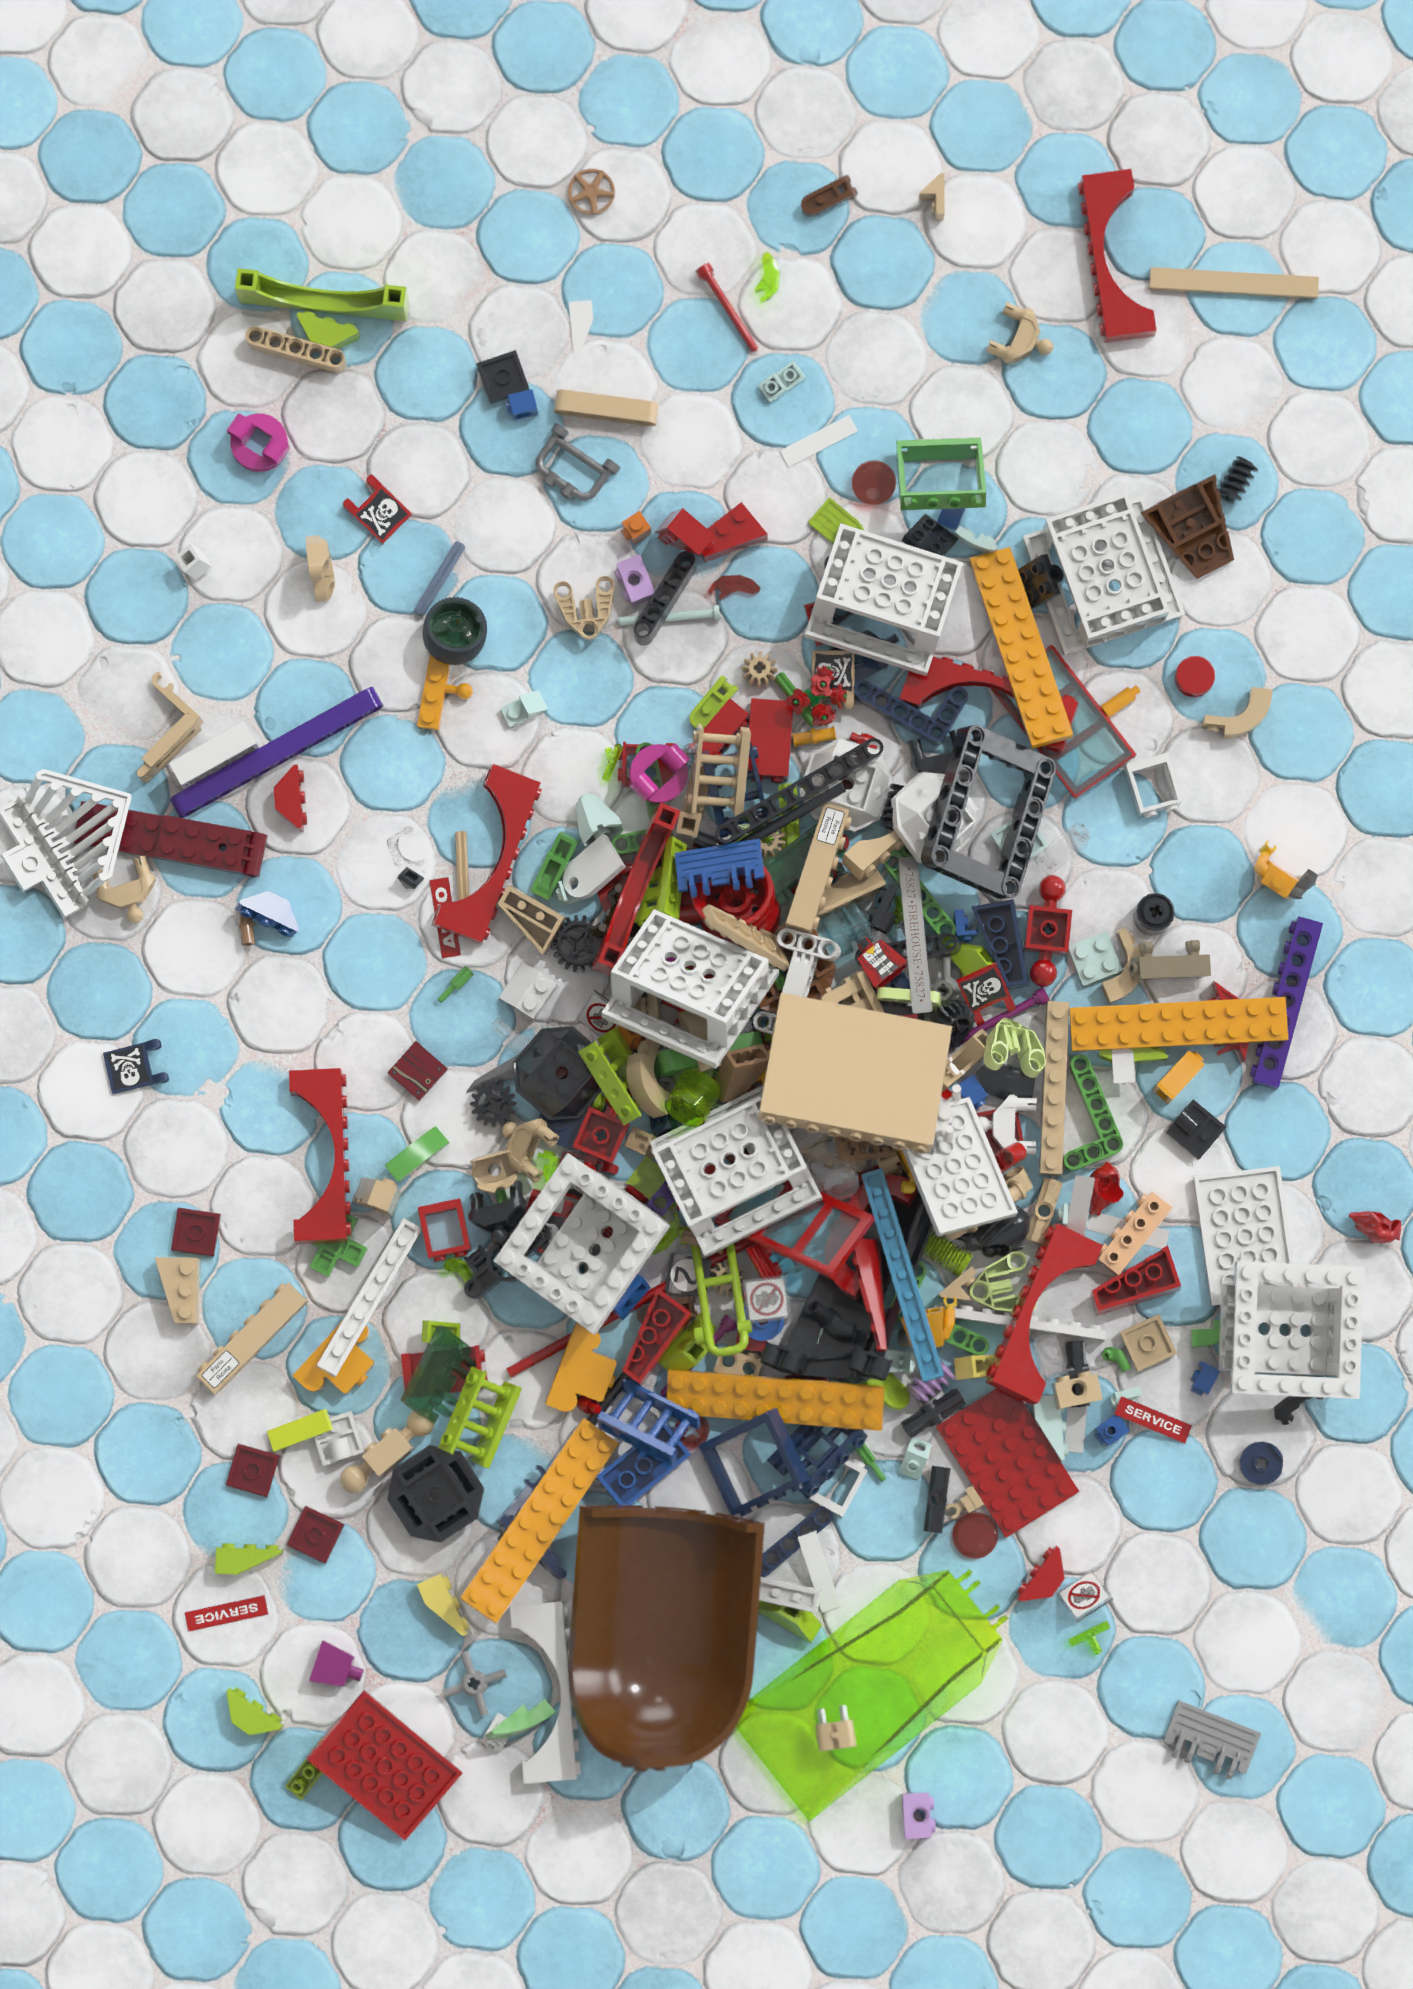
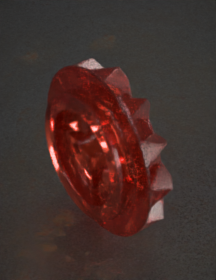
M699 1416L700 1427L696 1430L699 1438L693 1434L685 1437L688 1432L687 1428L680 1438L684 1446L689 1448L699 1447L698 1445L706 1442L708 1439L710 1428L703 1416ZM680 1420L677 1421L676 1426H675V1430L677 1429V1427H678L679 1424L681 1423Z

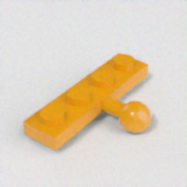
M429 655L417 727L439 731L446 693L457 694L460 699L466 700L472 696L473 689L468 683H461L458 686L447 685L451 664L439 662V660H436L431 655Z

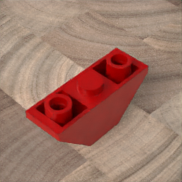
M297 764L293 765L274 786V802L277 813L297 830L304 831V825H307V813L303 812L302 804H306L305 791H301V783H304V771L300 770Z
M1054 1546L1053 1549L1049 1547L1042 1556L1045 1559L1041 1566L1036 1564L1029 1574L1032 1577L1027 1584L1023 1582L1016 1593L1019 1594L1017 1600L1028 1601L1048 1598L1055 1594L1065 1580L1061 1550L1058 1546Z

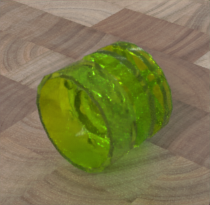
M692 1069L684 1070L676 1081L675 1087L667 1096L664 1106L667 1112L678 1122L691 1127H699L705 1124L711 1109L716 1105V1101L721 1096V1089L714 1079L707 1074Z

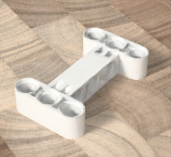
M782 929L777 935L778 943L785 949L794 951L782 993L807 998L818 958L827 961L837 960L841 955L840 946L830 939L793 929ZM792 934L793 941L786 945L784 942L785 937ZM808 940H813V947L810 950H806L805 943ZM833 945L834 952L827 956L825 954L826 947ZM759 1012L754 1016L753 1024L761 1032L773 1035L776 1015L768 1012ZM768 1017V1026L762 1028L760 1025L761 1020Z

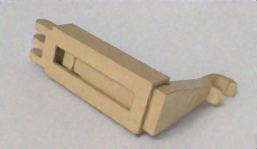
M156 672L152 676V684L184 716L142 757L145 763L138 769L137 775L144 783H148L202 730L200 726L204 723L200 716L173 692V683H168V686L165 688L158 684V680L162 678L161 672Z

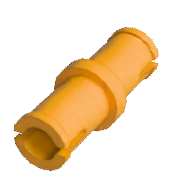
M834 726L818 730L812 728L811 731L792 733L794 747L812 743L818 745V742L836 740Z

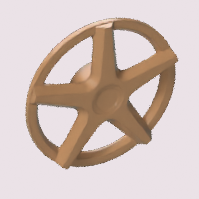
M585 169L576 173L571 179L568 186V197L573 207L579 212L589 215L599 214L608 209L615 197V186L612 179L603 170ZM587 173L597 174L591 183L581 176ZM603 177L609 182L611 192L599 188ZM577 181L583 188V191L572 197V187L574 182ZM599 197L610 198L603 208L597 210V199ZM583 199L588 200L591 211L581 209L575 202Z

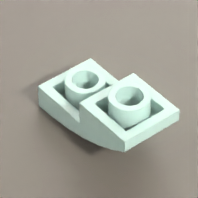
M791 361L779 372L773 373L765 379L758 387L771 403L804 381L806 376L795 361Z
M959 526L954 533L961 543L982 553H995L997 551V542L989 535L981 534L975 539V534L966 527L964 529L962 526Z

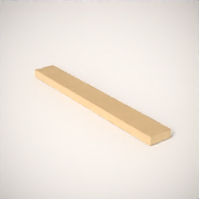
M1150 268L1149 290L1305 299L1318 298L1319 277Z

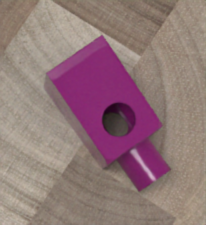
M322 1640L309 1681L346 1686L348 1678L360 1682L364 1669L353 1666L355 1656L328 1641Z

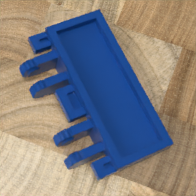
M760 839L675 853L679 893L688 891L689 885L692 898L697 897L696 883L703 882L702 888L706 896L710 895L709 881H712L713 887L731 884L730 877H732L735 891L739 890L740 887L738 876L745 875L747 888H753L752 874H754L755 880L764 878Z

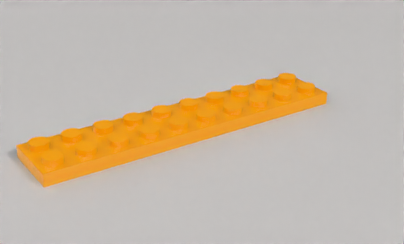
M1008 547L997 550L995 553L989 552L971 557L969 562L1031 749L1073 738V732L1011 548Z
M1286 997L1069 1008L1072 1052L1288 1041Z
M678 1369L668 1370L667 1400L685 1409H692L699 1416L750 1420L777 1408L784 1423L882 1431L885 1386Z
M583 1418L459 1599L496 1624L619 1443Z

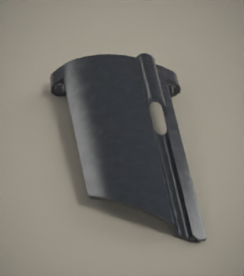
M902 1173V1177L910 1179L905 1173ZM918 1192L910 1208L892 1200L914 1274L933 1228L920 1192ZM870 1208L868 1213L873 1215L872 1209ZM874 1221L862 1239L877 1240L881 1248L883 1292L885 1298L892 1276ZM851 1253L845 1262L851 1270L857 1272L853 1263V1254ZM819 1273L786 1345L778 1346L767 1341L759 1362L782 1373L793 1375L853 1379L857 1381H869L870 1379L886 1381L893 1359L884 1358L886 1351L879 1353L877 1351L874 1333L871 1329L870 1316L866 1311L862 1293L856 1301L842 1293L831 1278ZM897 1295L892 1307L885 1308L887 1347L901 1313ZM818 1300L826 1308H834L840 1314L843 1321L855 1323L857 1326L855 1338L835 1337L820 1324V1319L809 1312L808 1307L810 1303ZM823 1328V1332L819 1339L820 1329Z

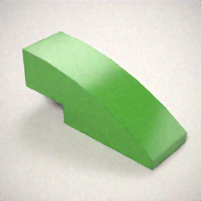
M563 831L558 833L534 881L531 892L547 900L551 899L559 884L558 881L562 879L564 871L581 840Z
M435 1126L384 1166L400 1183L450 1142Z
M1220 1320L1211 1321V1329L1190 1330V1348L1219 1344Z
M545 1698L530 1711L522 1705L485 1737L487 1739H501L524 1733L544 1722L555 1713V1710Z

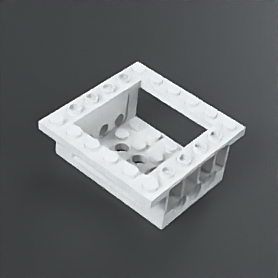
M1126 492L1048 518L1042 530L1022 537L1030 561L1040 555L1048 554L1050 563L1053 565L1049 551L1056 550L1081 621L1078 628H1076L1059 582L1058 587L1061 594L1046 602V606L1064 656L1185 616L1156 531L1140 514L1147 509L1143 496L1129 500ZM1097 541H1102L1106 544V550L1099 552L1095 549L1094 544ZM1104 561H1110L1113 564V569L1111 571H1104L1101 564ZM1111 581H1117L1120 584V590L1112 591L1109 589L1108 584Z
M840 524L804 637L927 676L963 562ZM866 571H870L874 574L875 577L873 579H867L864 577L863 573ZM892 578L895 584L892 586L886 585L884 579ZM907 584H911L915 587L916 590L914 592H908L905 590L904 586ZM836 608L917 633L913 650L831 624Z
M653 910L611 970L612 998L601 1012L602 1018L713 1068H717L779 976V969L770 966L769 960L657 910ZM669 957L676 958V961L667 962L666 959ZM689 965L695 967V969L692 971H688L684 968ZM707 974H713L715 977L712 979H706L703 976ZM645 991L707 1019V1041L638 1011L633 1007Z
M763 1085L650 1141L653 1148L652 1152L705 1257L823 1199L789 1129L783 1124H766L762 1120H757ZM747 1145L755 1146V1152L752 1155L744 1154V1148ZM730 1154L736 1157L735 1162L732 1165H726L724 1158ZM709 1164L716 1166V1171L712 1175L704 1173L705 1167ZM789 1179L794 1188L793 1190L717 1228L715 1227L711 1219L712 1217Z
M567 1153L494 1262L596 1335L670 1225L667 1223V1220L604 1175L589 1168ZM574 1184L585 1192L538 1262L524 1256L571 1185ZM607 1227H612L613 1234L610 1238H605L603 1235L604 1229ZM595 1245H599L601 1248L597 1256H593L591 1253ZM587 1263L588 1271L585 1274H580V1265Z
M1235 1261L1234 1283H1221L1218 1370L1231 1371L1230 1393L1360 1399L1364 1267ZM1258 1282L1340 1286V1288L1258 1285ZM1263 1322L1268 1326V1332L1265 1335H1261L1258 1331L1259 1325ZM1284 1323L1289 1327V1333L1286 1336H1282L1279 1332L1280 1326ZM1305 1324L1310 1328V1333L1307 1337H1303L1300 1333V1328ZM1254 1372L1284 1373V1374H1306V1375H1328V1376H1337V1377H1336V1378H1323V1377H1301V1376H1280V1375H1258V1374H1254Z

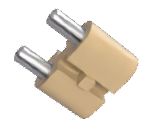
M846 1705L839 1706L841 1721L827 1723L825 1709L817 1710L819 1724L815 1725L819 1752L857 1746L853 1719L848 1720Z

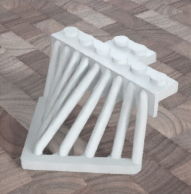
M45 769L37 772L25 798L21 793L17 796L16 800L0 807V818L18 845L3 853L1 858L22 892L42 883L63 918L85 908L89 901L87 896L111 879L131 795ZM42 781L51 783L37 805L31 809L30 806ZM61 787L72 789L46 817L38 820L39 815L58 789ZM87 793L92 795L89 800L59 825L45 831L80 794ZM104 799L113 801L71 834L54 843L52 842L98 802ZM116 810H118L117 815L115 817L109 819L107 823H105L103 826H101L99 829H97L95 832H93L91 835H89L75 847L62 854L59 853L67 846H69L71 843L80 838L82 835H84L86 832L95 827L97 824H99L101 821H103L105 818H107ZM113 829L112 836L105 838L78 861L69 865L66 864ZM108 848L106 856L100 857L82 874L78 876L73 875ZM103 867L99 877L85 888L80 887L81 884Z

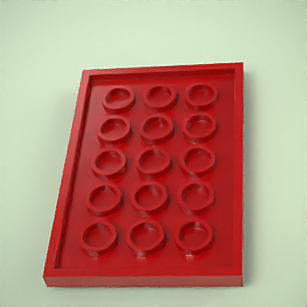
M998 1388L936 1426L1005 1538L1080 1492L1024 1402Z
M363 1690L306 1757L310 1763L404 1841H406L463 1774L460 1769L365 1690Z

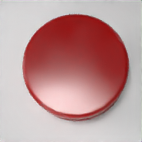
M1201 656L1185 658L1180 662L1175 671L1174 680L1176 687L1182 694L1188 697L1205 695L1215 681L1213 665Z

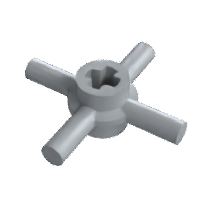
M947 956L942 957V977L938 978L934 984H930V991L940 993L942 1005L950 1000H954L958 994H962L956 980L950 977L951 957ZM943 986L949 988V992L943 990Z
M469 1651L462 1652L460 1655L466 1674L463 1676L461 1684L443 1689V1696L447 1698L465 1692L467 1695L475 1698L480 1716L487 1715L489 1713L483 1693L486 1691L488 1683L506 1678V1671L502 1669L484 1675L482 1672L474 1669ZM472 1677L475 1680H480L477 1690L474 1687H469Z

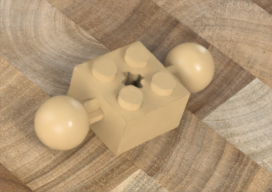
M416 1409L409 1414L407 1426L400 1431L397 1428H388L380 1435L382 1439L377 1444L372 1442L363 1450L365 1452L362 1456L365 1459L364 1463L360 1466H348L342 1471L340 1475L341 1487L348 1493H359L366 1487L368 1482L367 1476L373 1471L379 1477L387 1474L415 1450L409 1442L414 1436L422 1437L431 1433L435 1425L432 1413L426 1409Z

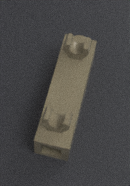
M1199 940L1186 941L1187 955L1152 956L1153 942L1139 943L1138 948L1141 957L1130 959L1129 973L1132 980L1202 978L1211 976L1210 954L1199 955Z

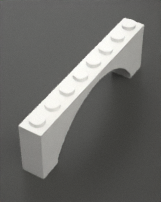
M563 1602L510 1606L511 1627L525 1632L544 1649L556 1669L561 1690L559 1715L551 1735L533 1757L522 1761L524 1784L577 1779V1774H581L580 1761H576L575 1752H579L578 1738L574 1739L573 1731L577 1730V1717L572 1716L573 1704L568 1679L569 1650H567L566 1641H570V1629L565 1628V1619H569L568 1606H563Z

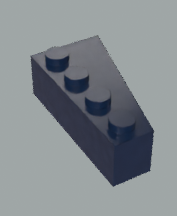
M1014 899L972 906L971 908L1008 990L1029 987Z

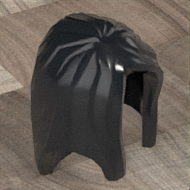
M1015 1205L1018 1211L1016 1216L977 1227V1231L974 1232L975 1239L987 1247L995 1244H1004L1007 1247L999 1255L1002 1257L1008 1255L1027 1237L1030 1231L1029 1216L1018 1205Z

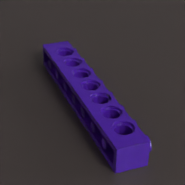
M1300 916L1295 921H1291L1288 933L1292 935L1290 942L1286 941L1283 949V954H1286L1284 962H1280L1277 974H1280L1279 983L1275 982L1272 990V995H1275V997H1286L1291 1002L1290 1007L1286 1008L1288 1041H1279L1280 1046L1278 1049L1271 1048L1269 1042L1258 1044L1255 1056L1258 1057L1257 1064L1252 1065L1249 1077H1253L1251 1082L1253 1084L1277 1090L1280 1086L1323 926L1321 922ZM1298 936H1303L1307 939L1306 946H1300L1297 943ZM1294 956L1299 957L1302 961L1301 966H1294L1291 963V958ZM1287 977H1293L1296 980L1295 987H1289L1286 984L1285 980ZM1264 1059H1271L1274 1063V1068L1271 1070L1266 1069L1263 1065Z

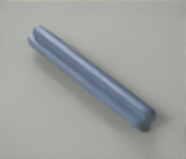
M455 541L414 608V612L419 616L423 617L465 550V545L461 542Z

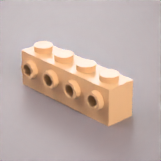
M1151 1192L1149 1195L1144 1193L1137 1202L1140 1205L1135 1212L1131 1210L1124 1218V1221L1127 1223L1122 1229L1117 1227L1110 1236L1113 1239L1109 1245L1104 1244L1101 1249L1100 1257L1097 1261L1115 1276L1122 1272L1172 1209L1169 1204L1154 1192Z

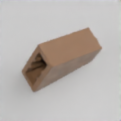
M763 1044L726 1053L713 1085L722 1103L732 1101L744 1095L765 1071L769 1053Z

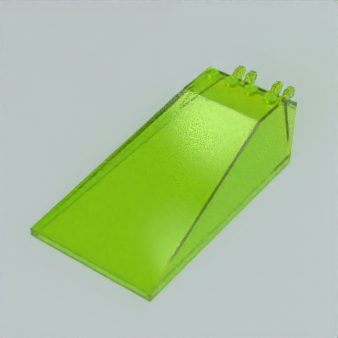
M970 1569L957 1579L954 1578L949 1570L898 1580L748 1700L743 1715L735 1728L809 1822L981 1685L1003 1641V1638L995 1629L1009 1618L1007 1615L1001 1616L993 1625L988 1621L987 1618L999 1610L1000 1606L998 1604L984 1614L980 1611L968 1594L976 1589L981 1582L979 1580L974 1581L966 1590L959 1584L971 1576L973 1572ZM846 1705L848 1720L853 1719L857 1746L819 1752L815 1725L819 1724L817 1710L825 1709L827 1723L841 1721L839 1706Z

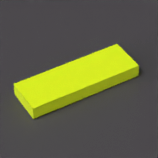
M323 1409L268 1430L267 1434L273 1452L331 1431L333 1427L327 1409Z

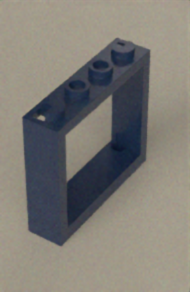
M777 1408L769 1410L698 1445L728 1511L733 1516L740 1514L743 1517L753 1512L752 1507L757 1506L760 1509L770 1504L769 1499L773 1497L775 1501L787 1496L785 1491L791 1489L792 1492L803 1488L802 1483L810 1480ZM766 1423L792 1481L741 1504L715 1447Z

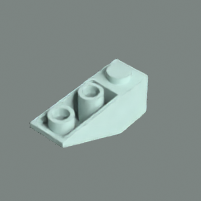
M1054 1395L1041 1396L1039 1403L1032 1405L1033 1418L1059 1460L1064 1461V1456H1068V1445L1063 1443V1434H1066V1422L1061 1420V1412H1065V1408L1057 1410Z

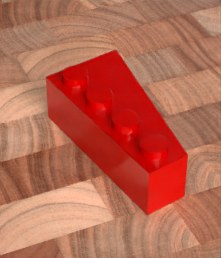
M1168 1245L1120 1275L1093 1289L1090 1296L1096 1315L1099 1316L1180 1291L1181 1283Z
M658 1288L655 1290L654 1297L646 1312L647 1314L622 1370L641 1385L645 1383L694 1316Z

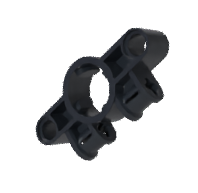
M519 1222L513 1229L507 1230L508 1239L519 1225ZM546 1224L543 1226L547 1230L546 1237L538 1239L536 1236L524 1256L530 1258L552 1239L553 1234L549 1226ZM480 1244L474 1253L469 1257H464L466 1263L475 1272V1275L464 1286V1292L468 1297L475 1300L480 1299L501 1281L511 1283L519 1280L515 1276L503 1277L499 1275L501 1273L497 1267L494 1268L493 1260L495 1254H498L505 1244H494L489 1252ZM474 1283H478L480 1286V1292L477 1295L470 1293V1287Z

